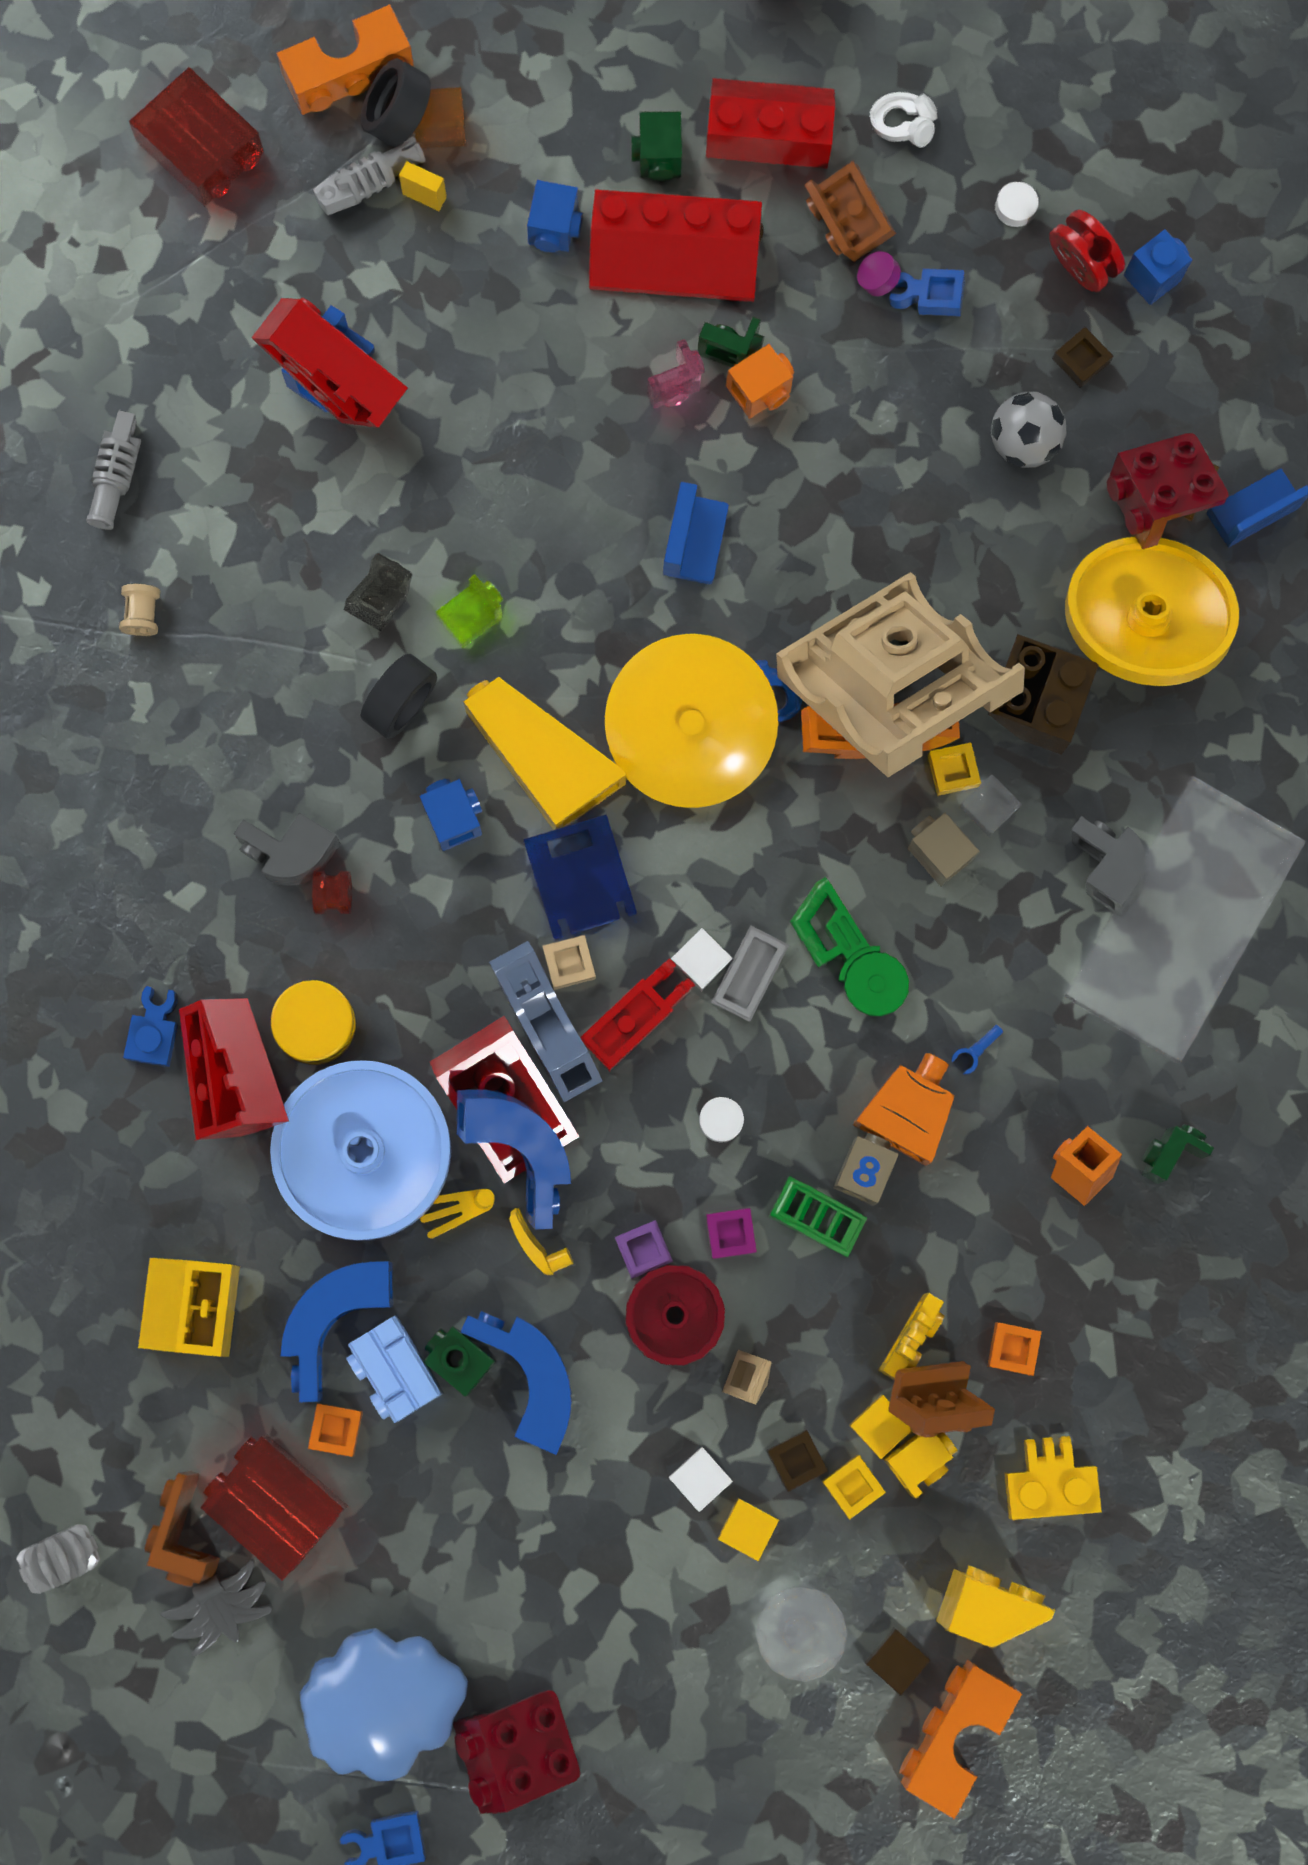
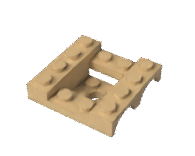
M911 572L776 653L778 678L887 777L892 776L920 758L925 742L983 706L986 710L992 712L1024 690L1025 667L1018 663L1012 669H1009L995 662L979 643L972 623L961 614L954 618V621L938 614L923 596L916 576ZM895 639L909 643L903 646H896L891 644L890 641ZM937 667L945 673L944 676L894 706V694Z

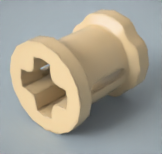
M127 584L122 586L121 595L125 597L124 620L119 623L121 632L136 636L157 634L158 626L154 623L155 600L160 598V589L145 584Z

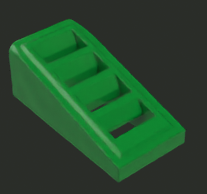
M791 1176L787 1178L768 1216L774 1221L848 1258L867 1220V1217ZM796 1193H799L804 1198L793 1218L786 1213ZM814 1201L820 1205L808 1226L802 1223V1220L811 1202ZM830 1209L836 1213L826 1233L823 1234L817 1230L827 1210ZM843 1217L851 1220V1223L841 1243H839L833 1237Z

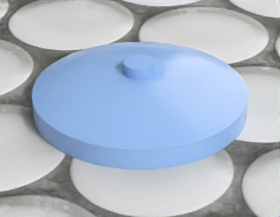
M361 1060L339 1063L320 1070L307 1078L293 1091L284 1103L289 1122L274 1126L270 1147L272 1171L278 1189L286 1203L294 1213L313 1228L325 1234L346 1240L362 1241L384 1238L400 1232L415 1223L438 1198L450 1167L451 1139L449 1128L435 1098L424 1085L407 1072L376 1061Z

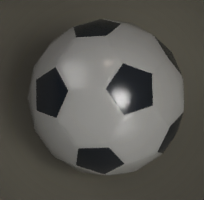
M1020 392L1007 398L996 410L991 424L992 442L996 451L1006 462L1021 468L1038 467L1051 461L1061 450L1066 437L1065 416L1052 398L1039 392Z

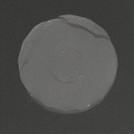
M795 1586L783 1589L767 1600L758 1617L755 1635L759 1652L773 1671L786 1679L808 1681L820 1678L836 1667L845 1651L847 1628L842 1612L829 1596L817 1589Z

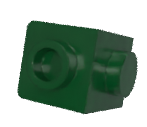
M1183 1124L1181 1128L1174 1126L1166 1129L1160 1141L1155 1138L1148 1146L1142 1158V1161L1147 1164L1142 1176L1156 1184L1167 1181L1183 1150L1203 1159L1211 1155L1214 1147L1204 1142L1207 1138L1205 1134L1189 1125Z

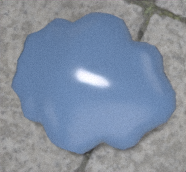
M367 1629L353 1633L345 1638L334 1657L320 1659L314 1664L309 1681L300 1692L301 1709L304 1715L311 1754L316 1758L324 1760L337 1774L344 1775L358 1770L375 1781H390L401 1778L408 1774L419 1752L442 1747L451 1736L453 1719L467 1697L468 1680L459 1666L441 1656L431 1641L421 1636L409 1637L400 1642H395L378 1629Z

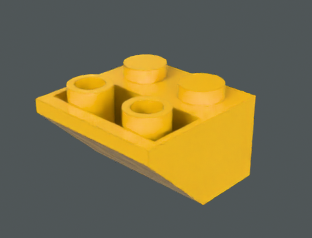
M150 1258L138 1348L229 1357L240 1266Z
M968 1565L966 1573L956 1569L953 1570L936 1622L949 1632L993 1648L1052 1620L1055 1610L1043 1604L1045 1595L1012 1581L1009 1590L1000 1587L1001 1578Z

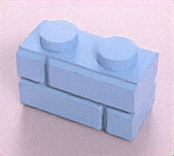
M398 1316L391 1317L348 1344L353 1354L346 1357L347 1361L360 1381L366 1377L376 1391V1393L370 1396V1399L383 1420L390 1416L393 1422L397 1423L444 1394Z

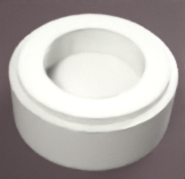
M1009 183L998 194L995 203L996 214L1006 225L1012 227L1024 226L1035 216L1038 208V196L1035 190L1026 183Z
M717 1097L708 1101L702 1108L699 1116V1124L703 1134L715 1142H727L734 1139L741 1131L744 1123V1116L740 1106L732 1099L726 1097Z

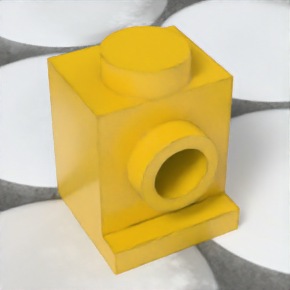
M945 1432L937 1433L935 1437H922L915 1434L883 1460L911 1497L917 1498L923 1493L917 1485L924 1481L929 1486L945 1475L949 1470L945 1464L953 1458L952 1455L958 1450Z

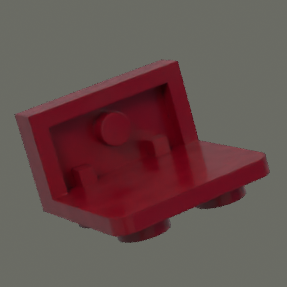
M1193 433L1182 434L1119 452L1110 476L1107 479L1108 494L1114 502L1118 503L1125 516L1127 530L1131 535H1135L1142 550L1158 545L1168 520L1222 505L1228 497L1225 485L1198 437Z
M552 1690L542 1691L490 1714L467 1716L453 1722L456 1733L455 1747L458 1755L465 1762L470 1779L468 1785L469 1794L474 1804L478 1807L480 1814L509 1812L569 1785L580 1777V1768L557 1694Z

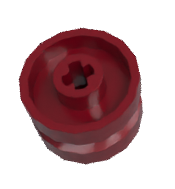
M666 1265L650 1271L634 1286L626 1304V1327L632 1343L645 1357L662 1365H686L702 1359L717 1345L724 1329L725 1306L719 1289L704 1273L689 1266ZM673 1306L681 1308L684 1313L682 1322L679 1324H671L666 1318L668 1309Z

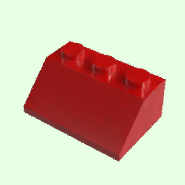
M712 78L705 158L828 169L833 140L835 89Z

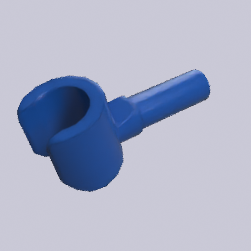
M995 1025L969 1049L962 1048L957 1050L953 1054L951 1062L959 1054L968 1053L973 1058V1064L963 1074H970L978 1065V1057L1003 1033V1030L998 1025Z

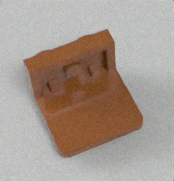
M193 1471L180 1472L175 1480H167L159 1504L165 1508L160 1526L155 1524L152 1526L144 1550L150 1553L147 1566L167 1571L166 1580L188 1587H193L194 1583H200L214 1576L221 1558L178 1545L199 1479V1473Z

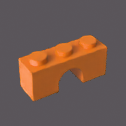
M390 5L352 20L358 46L347 57L333 58L326 55L320 49L315 37L277 52L282 75L302 115L311 111L319 112L325 110L332 102L348 95L356 96L364 93L369 89L379 71L389 61L398 58L414 67L411 46Z
M968 1659L963 1668L957 1665L950 1674L945 1685V1691L949 1692L941 1709L935 1706L929 1713L922 1728V1731L926 1733L923 1742L918 1750L910 1749L899 1771L904 1775L901 1784L908 1792L953 1819L956 1818L977 1779V1776L969 1768L960 1764L955 1759L953 1745L956 1736L961 1730L971 1725L984 1726L1000 1735L1022 1695L1016 1688Z

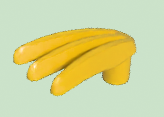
M477 1189L439 1195L433 1204L458 1201L459 1204L423 1215L420 1218L422 1223L462 1212V1215L429 1231L427 1237L435 1238L489 1211L494 1205V1194L489 1189Z
M515 1208L510 1212V1223L518 1242L530 1260L544 1274L554 1275V1272L574 1264L567 1247L547 1255L544 1247L529 1229L520 1209Z

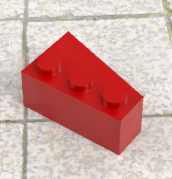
M281 298L251 337L341 423L379 428L408 389L400 380L349 340L344 333L321 317L320 310L305 298Z
M248 998L199 1000L180 1008L179 1014L196 1140L242 1137L289 1122Z

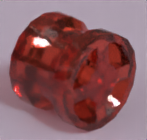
M314 871L312 898L315 915H324L328 910H337L340 914H351L352 879L350 871H340L337 875H327L324 871Z

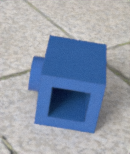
M541 180L536 181L527 223L528 245H534L537 249L549 253H554L558 250L569 252L572 237L579 238L583 221V212H577L578 187Z
M1164 229L1133 254L1123 276L1151 305L1182 281L1192 262V258L1189 256L1184 243L1177 238H1173Z
M450 779L436 781L426 788L427 793L420 795L422 805L442 851L482 835L481 827L476 817V814L483 812L473 788L465 791L460 779L453 782Z

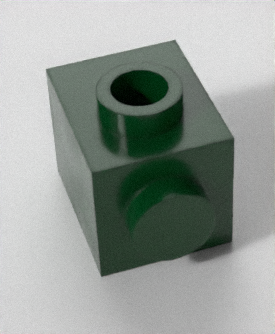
M681 111L640 112L639 136H631L632 162H640V178H650L654 181H668L672 178H681Z
M454 1326L448 1332L440 1328L424 1348L429 1353L424 1363L465 1397L469 1396L496 1362L495 1359Z

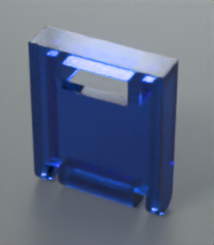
M607 814L523 839L554 940L562 938V929L558 924V920L566 919L570 935L621 920L616 905L620 901L624 902V908L628 917L637 915ZM588 831L592 846L554 858L551 857L547 843Z

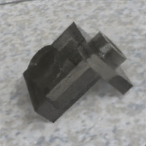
M377 553L371 560L367 576L346 599L344 611L381 631L406 601L413 576L412 572L399 563Z

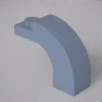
M529 941L491 960L489 964L499 981V985L563 1102L602 1082L603 1080L589 1051L565 1013Z

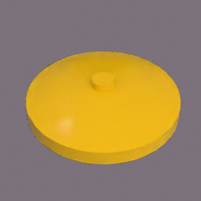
M1134 536L1106 543L1092 551L1081 561L1071 578L1066 594L1065 616L1069 631L1078 647L1091 661L1096 662L1100 668L1116 677L1133 683L1151 686H1170L1200 678L1214 669L1223 660L1237 632L1239 606L1234 589L1225 574L1202 553L1187 545L1165 538H1160L1158 545L1142 550L1137 538Z
M704 634L673 635L653 642L640 650L619 672L612 685L606 704V738L615 763L625 772L626 779L645 795L664 804L676 807L699 808L711 806L741 793L751 785L765 768L777 738V703L772 687L762 669L747 653L723 639Z

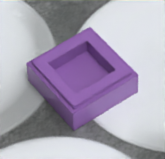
M656 1220L615 1237L631 1279L673 1262Z

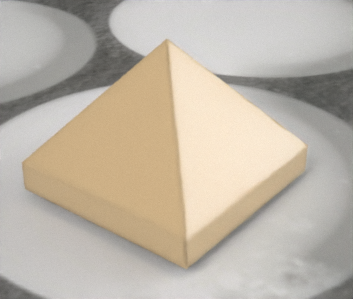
M738 1350L722 1392L756 1405L768 1385L772 1362Z

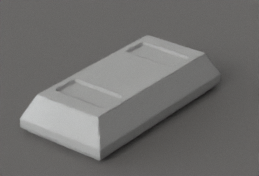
M750 925L711 1003L750 1022L789 944Z

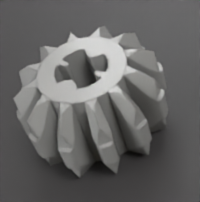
M77 1524L24 1548L17 1556V1561L20 1566L19 1572L24 1583H27L30 1592L37 1594L46 1592L94 1569L100 1561L97 1552L98 1546L94 1536L90 1535L86 1525Z

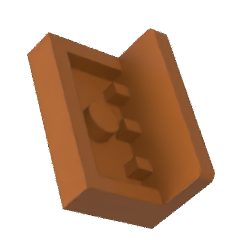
M854 161L848 163L820 184L815 183L813 180L804 184L811 196L806 199V203L818 221L824 219L830 230L825 234V237L838 256L843 253L856 262L896 234L859 166Z
M964 1361L898 1369L895 1374L888 1411L907 1424L914 1434L922 1437H935L937 1433L950 1431L969 1432L972 1428L991 1426L995 1408L966 1389L971 1366Z

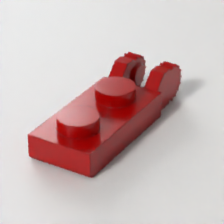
M670 958L646 980L642 978L580 1037L585 1047L609 1072L673 1012L672 1008L695 987V984L688 978L680 982L665 1000L654 990L656 986L665 981L674 972L677 965Z

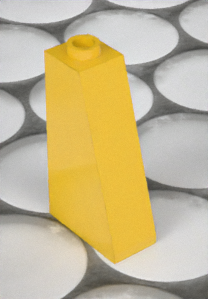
M497 677L490 683L488 680H484L467 693L468 699L463 701L467 715L556 834L626 785V774L621 767L500 677Z

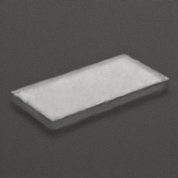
M1193 776L1188 781L1146 854V881L1140 896L1123 918L1114 912L1112 913L1064 997L1177 1064L1182 1062L1306 841Z

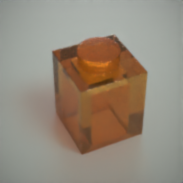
M461 87L431 89L426 111L420 124L413 132L415 133L416 143L420 145L421 149L466 146Z

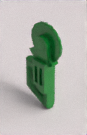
M826 877L817 881L789 922L818 968L841 956L845 964L840 971L838 982H845L844 990L848 1001L856 1010L868 1016L878 1017L895 1012L903 1005L909 993V978L905 967L897 958L887 953H880V946H869L830 881ZM826 898L835 910V913L824 928L835 946L830 950L826 949L810 923Z

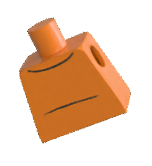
M925 1053L916 1072L900 1065L856 1118L853 1126L892 1143V1148L925 1166L932 1163L955 1096L938 1086L949 1064L935 1055Z

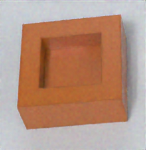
M995 1322L987 1367L1034 1376L1042 1331Z
M317 1403L308 1449L354 1457L363 1411Z

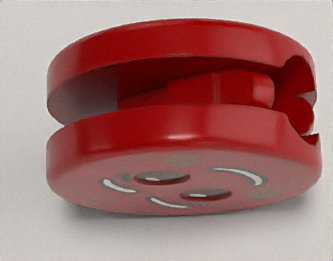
M1075 210L1066 218V225H1057L1049 234L1051 247L1060 263L1080 285L1089 291L1099 292L1108 284V277L1115 278L1125 269L1124 256L1112 235L1095 217L1086 211Z

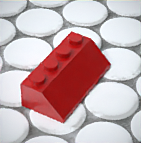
M595 189L590 237L589 289L754 302L762 201Z

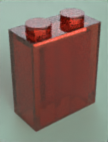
M190 67L129 120L136 142L204 207L213 199L222 197L229 190L231 182L243 171L247 172L253 169L264 153L259 132Z
M269 1435L261 1436L258 1441L250 1437L234 1455L233 1458L239 1463L228 1476L220 1472L203 1491V1494L208 1499L200 1508L283 1581L291 1575L348 1508V1505Z

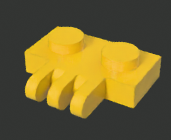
M930 1293L922 1295L878 1371L894 1380L898 1369L917 1366L922 1356L917 1351L918 1347L924 1343L926 1336L930 1338L934 1336L945 1317L944 1314L939 1312L944 1304L942 1300Z
M1070 1436L1060 1437L1059 1447L1061 1455H1055L1052 1437L1042 1438V1457H1037V1447L1034 1439L1024 1440L1027 1471L1004 1473L1009 1519L1018 1520L1102 1512L1097 1466L1074 1467Z

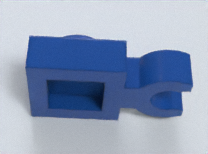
M923 269L921 279H914L910 274L901 272L895 287H904L907 290L902 294H890L891 307L904 309L913 303H918V311L921 315L961 316L965 283L964 270Z
M146 986L141 995L142 1004L146 1009L145 1017L132 1015L123 1058L135 1062L170 1067L178 1024L166 1021L167 1015L176 1008L178 996L175 991L168 990L166 1002L156 1006L153 1004L154 989Z
M418 1810L373 1819L371 1821L372 1834L366 1835L360 1830H349L340 1837L341 1844L355 1842L361 1848V1854L356 1858L346 1859L344 1865H365L369 1858L374 1857L377 1858L378 1865H410L424 1862L426 1859Z

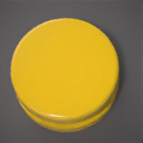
M307 980L290 986L279 996L271 1014V1030L277 1044L291 1058L303 1064L321 1065L337 1059L348 1049L355 1035L356 1019L351 1004L339 989L323 981Z

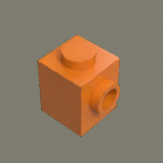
M769 343L728 370L726 387L748 418L751 419L766 408L770 411L777 409L789 399L794 369L788 358L783 353L777 354Z
M1087 1126L1074 1140L1068 1138L1053 1155L1056 1164L1051 1178L1085 1206L1113 1178L1122 1154Z

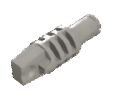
M414 137L409 138L403 144L383 154L379 151H374L368 155V158L363 157L359 159L357 164L351 163L347 169L342 168L316 186L313 189L315 198L326 215L357 205L362 202L361 199L364 198L366 200L370 198L372 193L377 194L381 192L383 187L388 188L392 186V183L395 182L394 177L400 174L406 161L416 166L425 162L423 151L420 145L416 143Z
M119 410L112 432L104 431L91 478L92 485L96 489L90 512L86 519L88 524L96 528L113 529L120 496L125 495L129 490L141 444V439L134 438L137 425L135 414Z

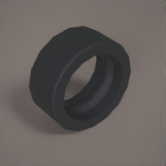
M398 58L389 61L379 71L366 94L361 112L363 131L393 147L403 144L416 130L426 111L431 91L429 76Z
M412 654L403 655L385 671L368 694L360 713L362 720L385 738L395 737L414 719L428 700L437 681L436 672Z

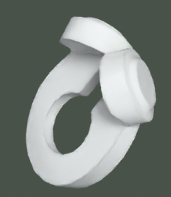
M906 92L890 93L878 99L871 108L870 120L873 130L877 135L886 140L896 142L909 140L917 147H924L931 141L934 135L935 127L933 121L937 119V109L933 101L925 94L917 96ZM895 108L903 109L907 115H919L912 122L904 121L898 127L892 128L884 124L885 115Z

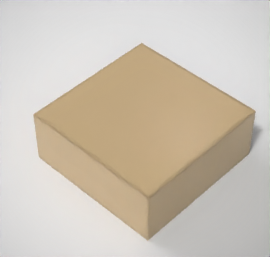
M585 935L543 945L554 990L596 979Z

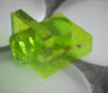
M475 574L468 579L469 586L435 612L436 617L462 648L466 647L503 618L500 605L503 601L502 596L489 580L482 583Z

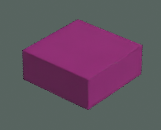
M750 1208L706 1214L712 1259L757 1253Z

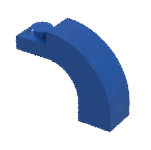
M457 1090V1135L465 1144L502 1143L519 1150L526 1167V1220L534 1229H553V1215H558L560 1209L559 1191L557 1188H553V1185L571 1184L568 1158L554 1130L529 1106L509 1095L490 1090Z
M389 1261L364 1262L337 1269L318 1280L299 1299L289 1316L281 1344V1357L299 1356V1365H293L291 1370L292 1393H299V1402L323 1401L322 1353L325 1338L331 1327L344 1315L356 1310L393 1308V1263Z
M482 1311L478 1319L468 1315L461 1333L508 1353L517 1360L526 1374L529 1385V1400L514 1437L556 1455L569 1424L572 1396L565 1364L555 1346L541 1331L519 1317H516L511 1331L508 1333L502 1330L505 1321Z

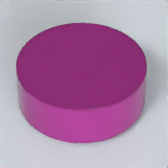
M884 251L874 252L867 256L860 264L857 272L858 283L872 296L885 295L898 283L901 274L900 265L889 253Z

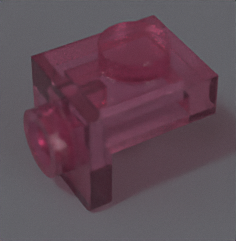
M685 339L678 341L676 346V359L679 366L648 378L647 395L653 409L662 405L666 407L679 405L688 398V395L700 391L701 374L705 373L704 365L699 352L696 349L690 351Z

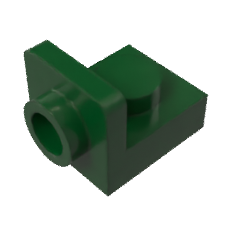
M752 318L744 337L738 335L729 326L723 324L714 326L705 322L699 335L697 354L732 368L762 348L765 336L759 334L761 319Z

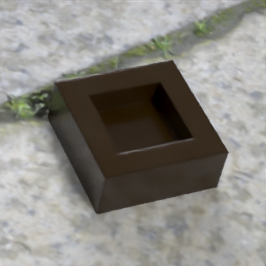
M1085 326L1054 353L1052 359L1081 388L1104 369L1114 356Z
M804 1430L766 1450L787 1492L828 1472L808 1430Z
M893 1627L864 1663L901 1696L930 1662V1659Z

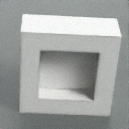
M701 928L671 960L702 991L732 962L733 958Z
M703 1447L698 1449L669 1476L670 1480L698 1512L733 1482Z

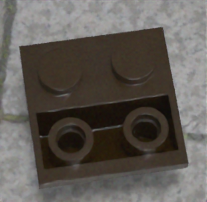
M1017 634L1005 668L1012 669L1018 663L1025 667L1024 690L994 711L988 712V715L1019 739L1062 755L1072 741L1099 665L1096 662Z

